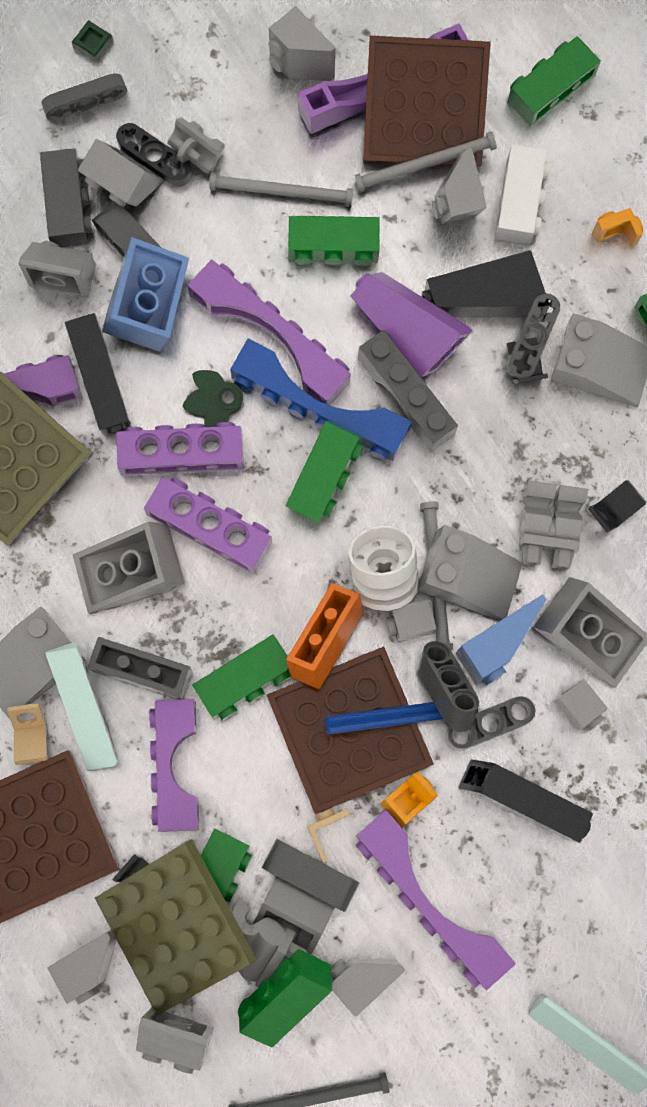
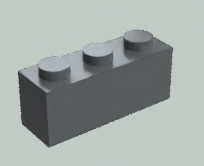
M76 148L40 152L48 238L60 247L89 244L88 233H93L90 214H85V205H90L87 186H82V177L86 176L78 171L84 159H79Z
M101 637L97 638L87 666L92 672L175 699L184 698L192 674L190 666Z

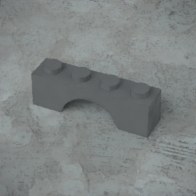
M384 330L359 346L357 359L374 381L382 384L394 396L408 420L412 421V430L430 453L455 436L458 424Z

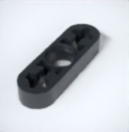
M126 123L118 128L116 139L122 152L163 178L172 186L181 187L190 181L192 176L189 161L184 163L179 161L175 150L136 124ZM135 135L138 144L131 140L126 143L125 136L132 137ZM151 149H158L162 152V157L157 161H150L146 158V153ZM170 166L175 169L183 167L184 174L177 173L174 176Z

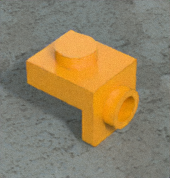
M631 208L617 213L609 211L601 215L592 233L596 242H600L624 232L632 247L637 245L642 237L643 225L640 218L634 216Z
M416 772L380 804L402 828L428 804L434 801L438 794L433 789L430 781L419 772Z

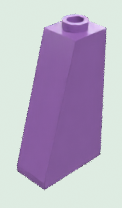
M384 272L366 273L355 284L356 290L350 295L378 329L386 332L420 377L434 373L473 332L469 326Z

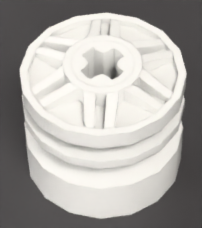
M384 525L371 527L357 534L350 543L348 555L352 571L354 592L360 594L362 604L373 610L390 611L401 608L411 602L417 594L419 587L418 568L416 565L417 555L413 538L405 530L395 526Z

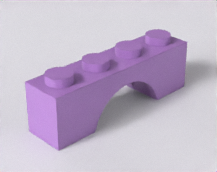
M194 699L155 700V708L149 711L150 728L156 729V741H150L151 760H156L157 773H151L152 793L157 792V806H152V825H158V832L200 830L199 798L185 792L177 784L172 771L173 757L179 745L187 738L197 734L196 702Z

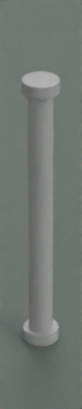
M491 131L486 133L485 137L363 176L360 173L354 176L358 190L363 192L365 187L456 159L466 148L472 147L473 153L488 148L491 151L495 150L497 145L494 134Z
M211 172L209 189L214 191L217 188L341 202L346 203L345 206H352L353 188H347V191L218 176L217 172Z
M436 501L420 504V511L424 512L428 552L434 533L438 530L436 510L439 509V504ZM432 596L437 641L446 644L452 651L454 649L453 643L449 641L446 602Z

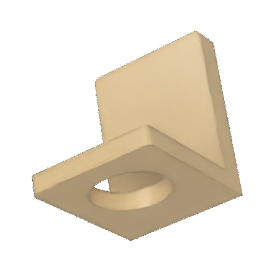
M40 704L8 707L7 713L14 729L15 765L47 761V724ZM22 713H32L35 715L30 720H22L17 716Z
M333 808L315 816L317 819L316 823L307 826L323 863L328 860L315 831L349 816L348 808L336 814Z

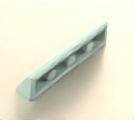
M77 642L46 651L48 663L87 771L118 765V759Z
M540 994L528 1013L531 1018L632 1093L638 1094L647 1088V1070L549 997Z

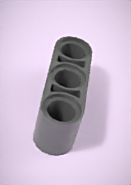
M112 202L92 219L97 230L123 258L125 257L131 237L161 247L124 207L116 202Z
M431 641L423 648L417 670L418 675L446 725L454 731L465 732L473 725L480 703L479 698L450 648L442 642Z
M519 696L477 712L472 727L467 730L469 737L466 744L456 743L452 737L453 730L449 727L445 732V741L448 747L455 751L469 749L525 726L535 717V705L527 697ZM514 704H521L525 707L527 711L525 720H517L513 717L511 709ZM489 715L496 719L498 727L495 732H487L483 728L482 719L484 716Z
M277 838L261 867L343 912H346L360 882Z

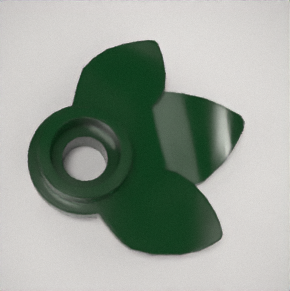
M212 370L194 372L192 376L198 389L186 398L182 405L183 408L193 415L204 416L205 427H217L218 423L228 422L230 413L238 410L242 405L243 393L240 387L232 382H225L218 372ZM227 391L232 392L234 395V400L229 404L222 400V395Z

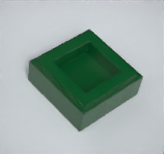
M88 20L71 43L73 48L97 62L113 42V36Z

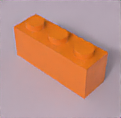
M331 583L286 658L293 679L320 690L364 614L359 593Z

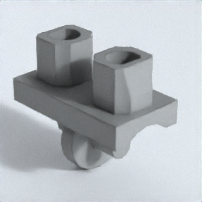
M182 117L176 119L174 131L167 142L168 145L178 152L177 159L184 163L189 160L208 175L214 171L217 161L225 148V144L217 138L211 140L203 134L202 127L195 121L189 123Z

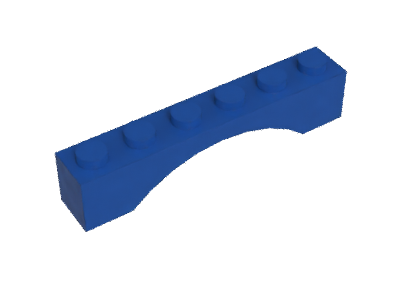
M247 338L230 369L234 384L243 390L250 391V389L261 393V398L273 405L280 403L288 407V411L292 415L304 419L306 416L315 421V425L322 429L325 421L331 420L363 436L360 444L370 449V454L380 460L385 461L388 458L394 461L410 431L412 421L386 408L347 410L316 400L302 391L290 379L274 351Z

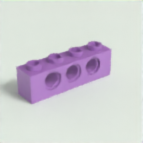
M221 422L217 424V427H204L203 424L195 423L188 424L186 428L174 429L170 425H159L155 427V430H143L141 427H126L124 431L116 432L117 468L121 476L244 469L241 426H235L233 422ZM213 440L220 444L219 448L214 452H208L203 449L204 444L208 441ZM178 442H185L189 447L184 453L179 454L172 451L174 445ZM147 444L158 446L156 452L151 455L143 454L142 449Z
M162 476L144 506L146 515L162 524L169 525V528L246 571L255 574L272 544V536L268 535L270 531L259 523L253 522L252 525L241 520L243 516L229 507H226L225 510L214 505L216 501L202 492L196 495L188 491L189 486L181 480L172 477L170 481ZM180 502L191 504V509L186 514L176 513L175 507ZM207 517H215L219 522L214 529L208 530L201 526L203 520ZM239 531L244 533L246 538L243 543L234 545L229 542V536L233 532Z

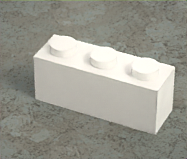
M511 144L497 220L496 240L530 245L533 235H539L542 217H537L538 207L543 208L546 190L541 189L542 180L548 179L550 162H545L547 150Z

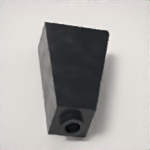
M528 250L429 278L426 280L422 297L453 317H526L533 299L546 292L532 251ZM548 299L544 303H538L537 307L541 309L539 317L547 313L549 309Z
M92 313L65 321L64 323L99 430L106 429L108 434L124 430V423L130 420L96 314Z
M471 759L458 787L479 799L566 840L581 843L591 828L592 812L495 763Z

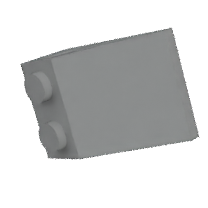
M573 313L565 330L551 381L638 407L647 379V346L601 321Z
M146 522L73 554L89 614L155 596L185 584L169 525Z
M444 524L434 533L419 581L418 591L501 621L508 615L523 563L472 534Z
M572 577L568 578L533 627L552 644L614 688H616L647 644V633L589 582Z
M42 606L16 625L0 641V708L8 718V707L31 704L56 684L45 652L72 643Z
M150 1008L142 1016L139 1024L136 1051L142 1052V1058L153 1063L161 1064L162 1059L175 1063L173 1068L184 1073L193 1074L194 1069L200 1071L214 1027L165 1011L156 1015L157 1010Z

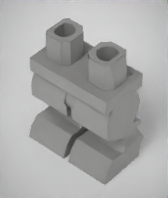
M528 481L524 486L523 502L525 507L522 510L519 547L523 548V564L540 565L542 552L550 551L554 552L552 567L568 570L574 554L579 551L583 517L579 510L586 502L589 489L560 485L556 489L557 484ZM554 499L555 512L552 516L549 506Z
M239 897L231 912L257 958L255 962L239 970V973L246 980L257 981L255 986L259 987L264 979H268L279 968L281 962L288 959L297 949L307 952V950L292 942L295 931L289 928L284 930L278 922L269 917L252 925L246 923L245 916L249 908Z

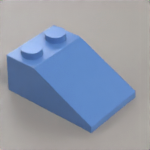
M131 237L109 302L102 332L160 352L170 339L189 258Z
M543 594L461 645L455 653L475 685L483 681L487 686L506 673L504 667L511 661L547 600Z

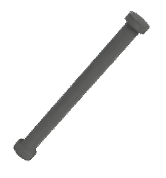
M386 1072L379 1073L380 1077L237 1107H307L383 1091V1094L390 1093ZM236 1103L229 1104V1107H236Z

